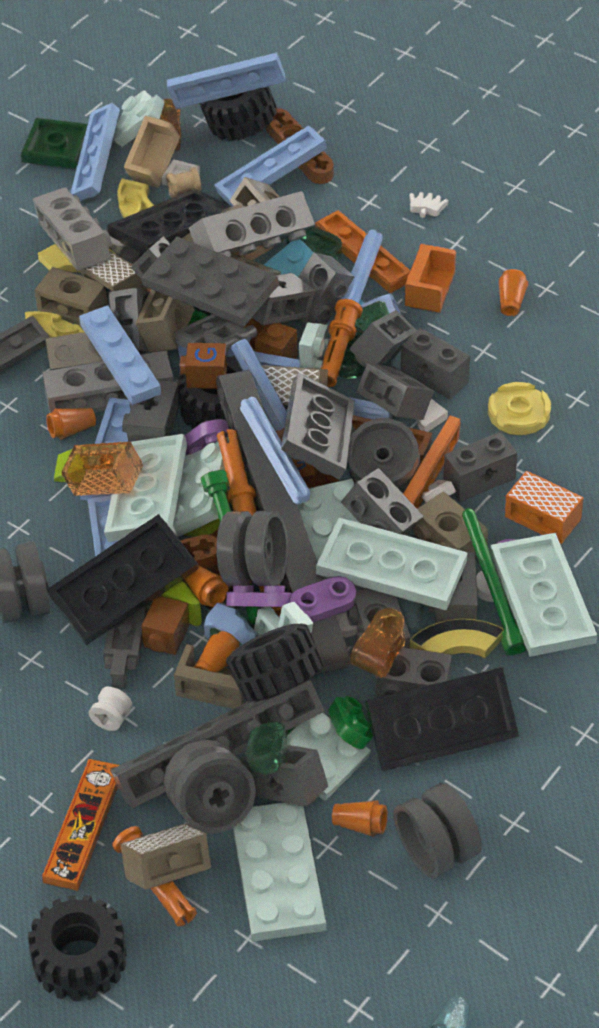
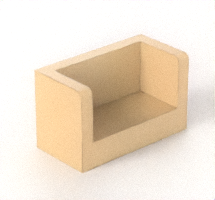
M145 115L123 167L133 181L156 188L160 187L161 177L167 170L180 139L174 126L170 122Z

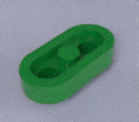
M336 697L328 708V713L337 734L349 745L358 749H364L372 739L373 734L370 729L371 725L362 712L363 706L353 697Z

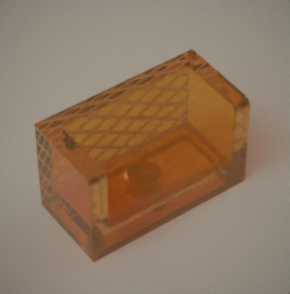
M131 442L74 445L61 473L74 496L131 493L143 468V463Z

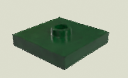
M36 118L21 152V162L77 169L88 124Z

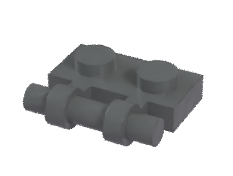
M212 314L174 332L176 344L187 348L188 343H226V352L228 353V350L236 342L243 339L250 342V339L257 336V330L253 325L243 328L239 324Z

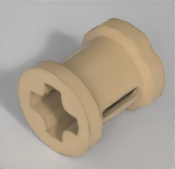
M192 167L190 171L179 174H166L171 198L193 189L202 190L196 167Z

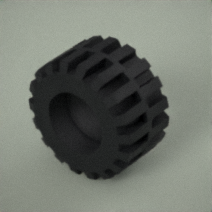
M269 86L199 104L211 133L217 136L218 139H227V141L242 140L245 137L256 135L257 132L264 130L265 126L273 121L272 117L277 112L276 103Z
M227 355V374L241 372L242 369L235 356L228 357ZM179 375L181 417H184V422L187 426L191 425L193 430L201 423L210 420H226L217 389L187 388L186 375Z
M299 623L285 625L253 638L235 649L226 660L244 701H260L289 691L312 678L324 666V662L307 624Z
M76 895L68 896V901L61 902L60 898L53 901L52 908L49 909L45 906L40 911L41 919L34 918L31 924L32 931H29L28 935L29 950L36 979L39 983H43V988L48 993L55 990L56 997L63 1000L67 995L71 996L72 1001H80V996H88V1000L96 998V992L98 991L105 994L111 989L110 982L117 984L121 978L120 971H125L127 952L121 919H118L117 912L113 907L107 909L106 902L101 899L93 902L92 896L84 895L83 899H76ZM85 940L96 944L90 951L81 955H67L60 952L64 946L74 941Z

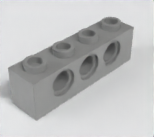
M64 187L33 198L40 226L77 271L111 259L109 247H112V241L108 231L101 229L97 218L92 219L88 208L81 206L77 195L73 196Z
M300 191L202 218L190 226L189 230L195 244L232 257L231 254L239 252L240 256L252 253L257 250L256 246L264 245L265 249L274 247L282 243L281 239L288 238L289 242L301 239L306 236L305 231L314 226L315 223L304 194Z
M166 350L141 355L157 380L173 382V374ZM104 361L42 372L49 413H52L54 409L92 408L95 413L106 410L109 398L128 400Z

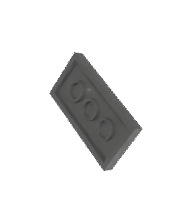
M176 237L141 277L143 286L241 326H245L279 286L277 275L180 237Z
M298 372L292 381L281 450L295 460H302L316 467L323 474L332 475L340 479L347 466L355 401Z

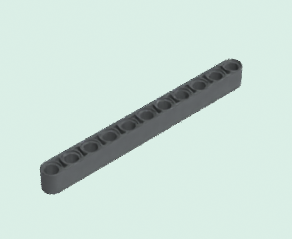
M246 370L217 376L216 386L219 400L228 421L229 429L237 431L248 484L256 491V497L254 498L257 511H278L283 517L288 537V560L286 572L281 583L285 586L286 593L293 594L302 587L323 581V577L316 574L317 560L298 506L292 501L240 410L241 401L249 397H255L263 409L251 372ZM304 600V601H302V602L305 603V604H311V603H312V601H310V600ZM336 615L314 622L311 635L324 662V666L316 675L349 668L348 650Z

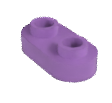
M222 419L210 420L201 423L185 435L187 441L186 455H191L205 448L208 444L217 442L216 435L221 431H224L225 437H228V421Z
M331 577L296 590L291 595L290 603L295 602L314 623L351 609L355 603L356 588L345 577ZM337 589H338V590H342V591H344V592H343V593H336L334 590H337ZM304 600H310V601H312V603H311V604H305V603H303L302 601H304Z
M254 585L233 586V592H226V606L282 607V605L290 603L292 593H286L285 586H264V592H254Z

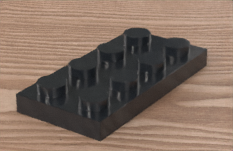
M193 189L107 225L110 237L144 254L163 236L171 244L176 237L183 238L189 234V227L200 219L219 214L231 207V205L197 189Z
M158 514L47 589V592L87 646L198 570L199 567L192 555L160 514Z
M503 667L365 700L380 767L383 771L519 737Z

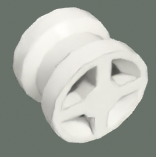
M104 687L98 695L99 702L94 703L89 710V717L97 726L108 731H116L123 723L122 716L128 714L131 709L132 701L121 690L114 687Z

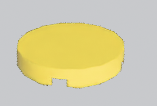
M512 382L504 384L498 388L496 393H492L489 397L488 416L491 423L499 430L508 434H532L544 428L550 420L551 401L547 393L543 390L541 393L535 389V385L530 383Z

